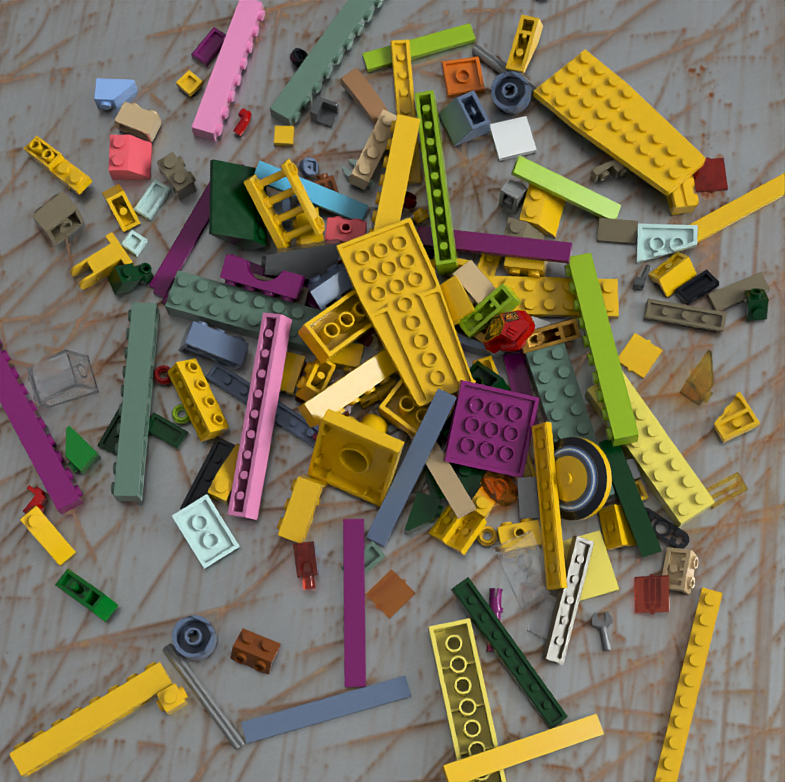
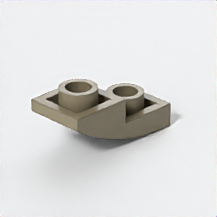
M613 160L594 168L590 178L595 184L599 180H606L610 174L614 179L619 176L624 177L630 170L617 160Z

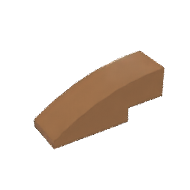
M356 67L341 78L342 87L353 98L355 105L375 126L382 110L388 111L380 97Z

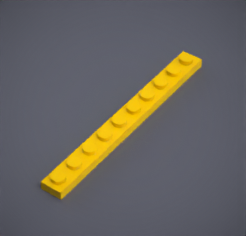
M704 587L700 590L653 782H677L723 594L721 592Z

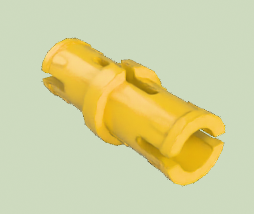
M391 378L379 387L375 386L376 390L370 394L359 397L360 401L358 402H360L361 407L366 409V407L378 400L380 402L384 400V397L395 387V381Z

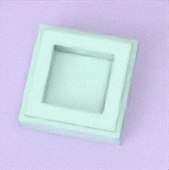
M131 230L122 241L121 246L137 257L147 245L148 240Z

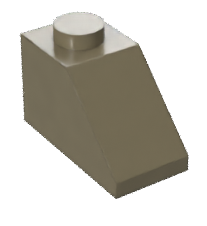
M508 218L504 235L544 240L545 234L528 222Z

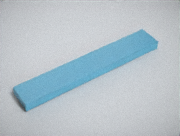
M259 160L254 174L258 178L263 179L282 169ZM287 177L267 185L280 192L291 188ZM299 177L313 205L349 220L355 218L363 220L368 207L367 204Z

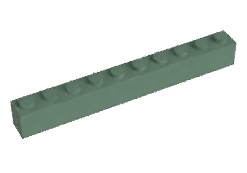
M348 0L270 107L271 117L286 126H292L293 123L298 122L303 109L308 108L313 95L320 91L323 81L331 76L333 67L341 62L343 53L351 48L353 39L361 34L366 21L369 22L371 20L374 10L382 5L383 0Z
M132 303V309L128 311L130 328L126 330L128 347H125L124 357L127 360L126 366H123L122 370L125 381L124 385H121L123 401L119 405L121 422L117 424L119 442L115 444L117 462L113 464L115 482L111 484V494H113L117 501L142 502L159 322V308L156 303Z

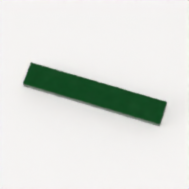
M608 439L598 442L600 449L604 452L610 464L612 485L641 559L660 553L662 549L621 446L613 447L612 441Z

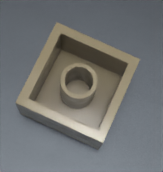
M63 191L54 195L46 205L36 209L32 215L40 232L54 247L85 223L78 207Z

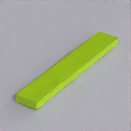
M464 24L409 40L411 60L476 42L471 24ZM390 45L362 53L367 72L392 66Z
M520 155L516 158L511 175L597 217L617 219L621 207L620 204Z

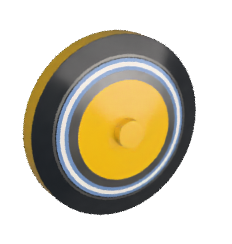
M580 437L560 439L553 443L560 518L565 520H584L590 518L604 506L608 499L612 483L610 464L604 452L594 442Z

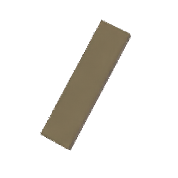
M648 298L644 319L723 333L727 312Z

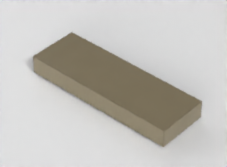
M762 272L709 293L707 298L714 310L723 311L747 301L744 295L745 290L759 288L768 292L770 288Z

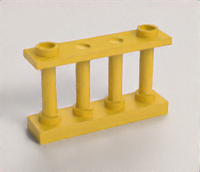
M290 158L281 164L282 170L263 179L258 178L254 174L244 181L277 249L289 247L291 239L314 230L316 236H319L325 230L324 221L318 216L298 176L297 167L291 162ZM287 177L291 188L271 197L266 195L264 186ZM296 195L301 204L300 206L282 214H276L273 204ZM305 212L310 223L290 232L284 230L282 226L283 221Z

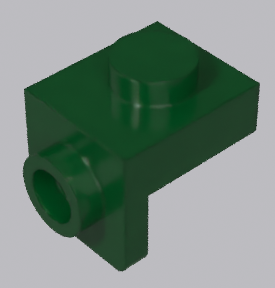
M759 288L745 290L744 295L747 300L745 317L747 321L767 319L769 299L765 290Z

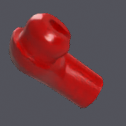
M244 108L239 111L238 116L241 119L233 130L240 136L248 127L252 117L251 112Z

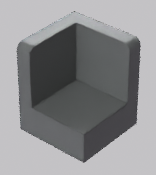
M317 96L310 110L311 121L332 128L339 114V104Z

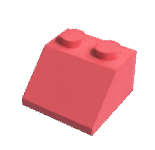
M110 135L109 173L112 180H150L152 143L132 135Z

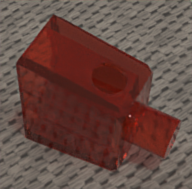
M315 542L293 544L297 578H302L304 590L316 589L315 576H319ZM305 563H310L311 570L308 572L304 571L303 565Z

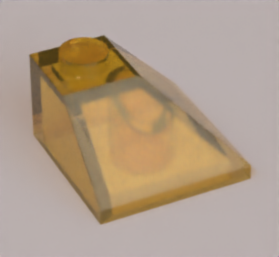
M710 350L705 353L679 392L698 406L703 401L707 403L713 395L711 389L714 386L712 352Z

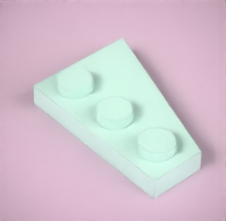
M638 224L637 263L696 247L698 225Z

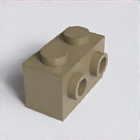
M172 152L157 161L161 174L179 200L196 191L194 185L196 179L191 171L187 172L184 167L186 165L180 156L177 157Z

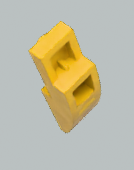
M37 135L23 148L27 154L66 188L72 189L78 195L93 182L89 176L67 161L60 152Z

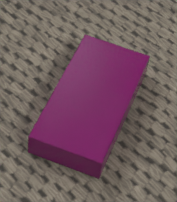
M213 27L191 54L192 58L208 67L220 52L226 34Z

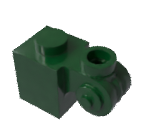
M133 263L115 266L108 277V281L114 294L119 295L133 292L139 281L142 284H146L154 278V275L151 272L152 267L150 264L142 263L133 266Z

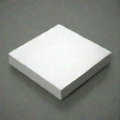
M527 116L490 124V132L499 161L515 158L519 155L524 156L536 153V146Z

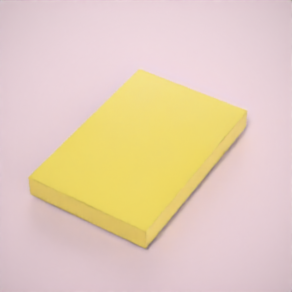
M600 530L579 536L594 541L580 601L618 591L619 587ZM572 538L563 540L565 560L568 557Z

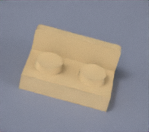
M667 547L662 577H669V590L680 591L690 595L691 589L695 585V578L693 576L694 570L698 567L697 555L689 549Z

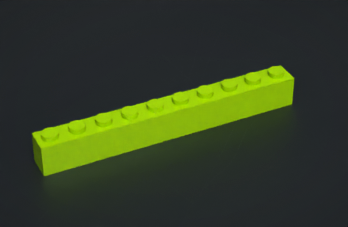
M434 90L414 94L417 118L420 119L419 134L435 262L439 275L454 273L459 268L437 101Z
M586 253L571 256L570 263L564 265L566 277H570L569 291L575 297V300H573L574 310L579 312L578 326L584 332V336H582L584 348L588 347L587 361L588 365L593 367L594 372H591L593 384H597L598 387L596 391L598 403L602 402L601 416L602 420L607 422V439L612 441L613 447L635 443L638 441L639 433L592 254Z

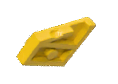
M738 392L733 401L724 409L723 414L715 421L713 427L722 442L725 443L759 427L760 422L741 392Z

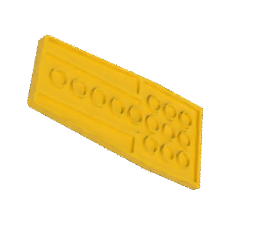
M586 49L533 91V96L572 129L664 195H670L705 163L706 158L629 84Z
M411 217L337 245V252L359 302L415 405L421 408L431 404L438 388L453 395L458 392L460 380L474 383L436 273Z

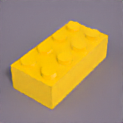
M352 290L305 323L297 333L323 365L374 327L360 304L355 290Z

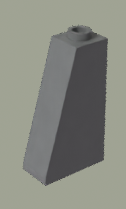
M332 239L266 251V257L262 256L261 268H264V275L279 276L284 270L305 276V279H311L318 274L321 276L327 272L326 270L334 264L338 266L339 254L336 246L340 244V240Z

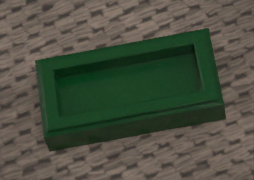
M155 412L150 417L148 433L179 450L189 434L188 431Z

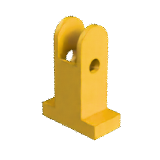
M112 232L105 236L109 245L81 261L70 270V274L73 277L79 276L89 269L92 270L93 273L79 283L80 289H87L111 274L115 266L133 263Z

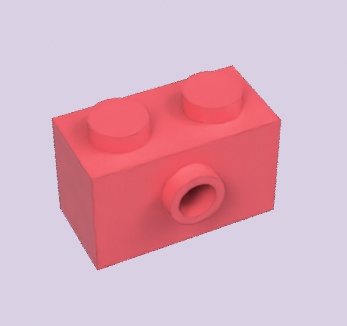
M339 216L328 217L325 241L339 239L340 244L363 236L367 233V222L357 218L347 220Z

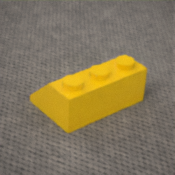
M529 183L519 220L528 222L545 234V236L555 238L565 200Z

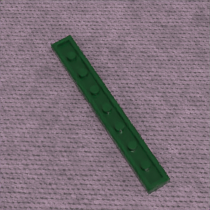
M467 577L450 589L548 728L552 729L568 717L470 578Z

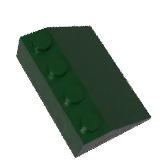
M214 159L210 160L209 234L246 251L265 247L267 237L266 225L244 184L248 177L254 175L256 168ZM264 186V191H265L266 195H267V186Z

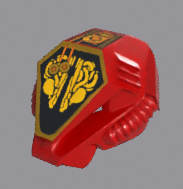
M524 310L506 312L494 316L483 338L485 349L492 353H497L499 350H520L526 345V340L533 334L535 323L532 317Z

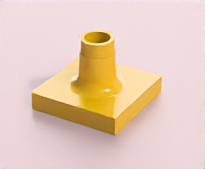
M328 408L321 419L307 475L381 507L392 484L405 442L388 435V425L378 415L367 414L362 418L361 422H358Z

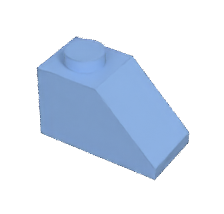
M96 78L94 100L97 107L104 110L118 108L137 92L135 80Z

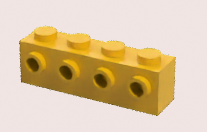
M196 358L176 362L167 373L200 441L221 437L230 427Z

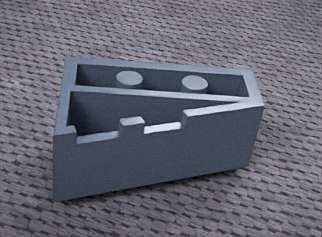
M193 321L186 329L178 351L184 353L186 349L196 352V357L202 358V356L213 359L215 363L218 362L221 365L238 369L242 366L249 343H246L245 339L239 336L232 337L227 335V332L222 329H212L205 322Z

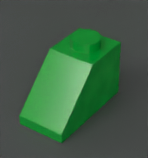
M70 426L66 428L65 456L69 460L67 465L75 473L79 470L84 475L101 457Z

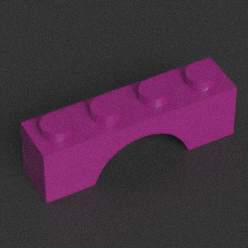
M227 254L220 274V278L225 279L226 284L236 286L237 283L244 284V289L254 292L256 288L262 289V294L274 297L276 293L282 295L281 299L293 302L294 299L300 300L306 278L305 276L283 270L273 280L260 281L253 275L249 261Z

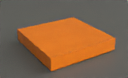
M479 56L441 61L447 98L459 97L473 90L476 94L485 93Z

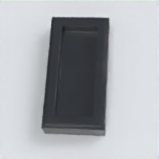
M705 270L675 289V294L686 305H690L718 287L719 281L708 270Z

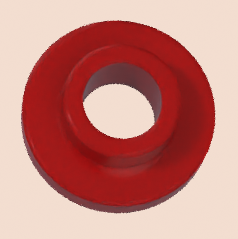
M166 365L157 367L154 371L155 381L160 385L171 383L169 375L164 379L161 378V374L167 373L171 368Z

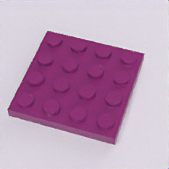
M460 380L443 461L515 477H523L539 397Z

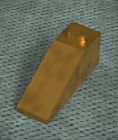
M576 318L535 329L533 334L526 340V345L522 348L523 354L581 338Z

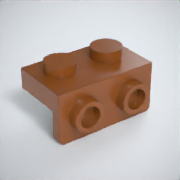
M242 628L232 647L230 658L239 664L254 668L258 672L269 674L281 644Z

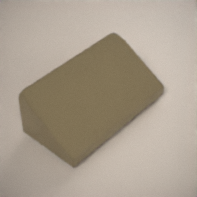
M599 218L597 241L636 244L638 221Z

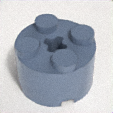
M518 72L501 73L491 84L492 100L505 113L518 114L526 109L531 101V87ZM509 91L515 92L513 95L508 94Z
M190 615L176 623L172 631V641L175 649L181 656L191 661L206 659L214 651L217 635L207 619L199 615ZM196 634H197V636L199 637V639H198V640H194V642H192V640L190 639V637H191V636H196Z

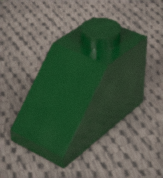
M418 491L404 529V534L410 535L434 523L436 517L440 518L444 507L440 505L441 499Z

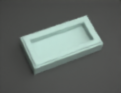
M154 179L134 207L135 213L151 221L172 189Z

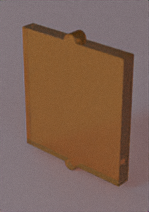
M391 569L366 593V596L376 605V609H380L391 619L416 593L406 584L405 579H401Z

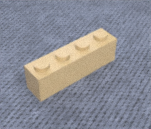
M384 109L382 110L347 182L363 190L366 189L385 151L388 138H391L393 132H390L392 120L396 121V115Z

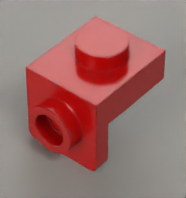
M29 485L27 489L34 497L23 512H28L35 505L44 512V506L48 503L45 497L46 492L38 486L33 488Z

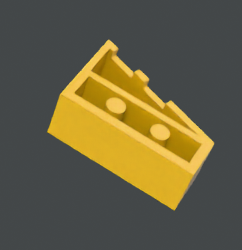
M306 474L298 476L297 479L294 478L290 488L293 491L291 498H287L283 509L286 510L284 518L281 517L277 525L279 530L278 536L300 544L305 541L314 518L316 506H319L321 501L319 498L322 489L326 488L327 483Z

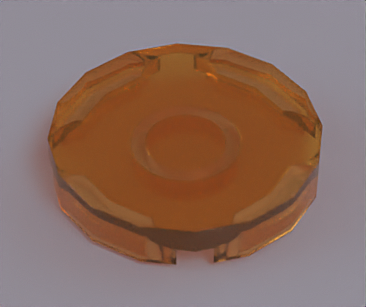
M486 471L483 474L481 485L493 501L502 506H509L517 500V488L508 476H502L492 471Z

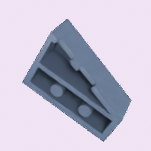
M343 263L338 266L337 264L330 266L325 274L321 276L318 274L309 280L310 283L307 284L322 311L327 309L326 305L333 300L338 301L342 298L343 294L354 290Z

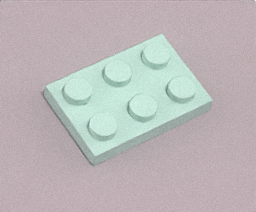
M207 494L172 515V518L204 569L240 547Z

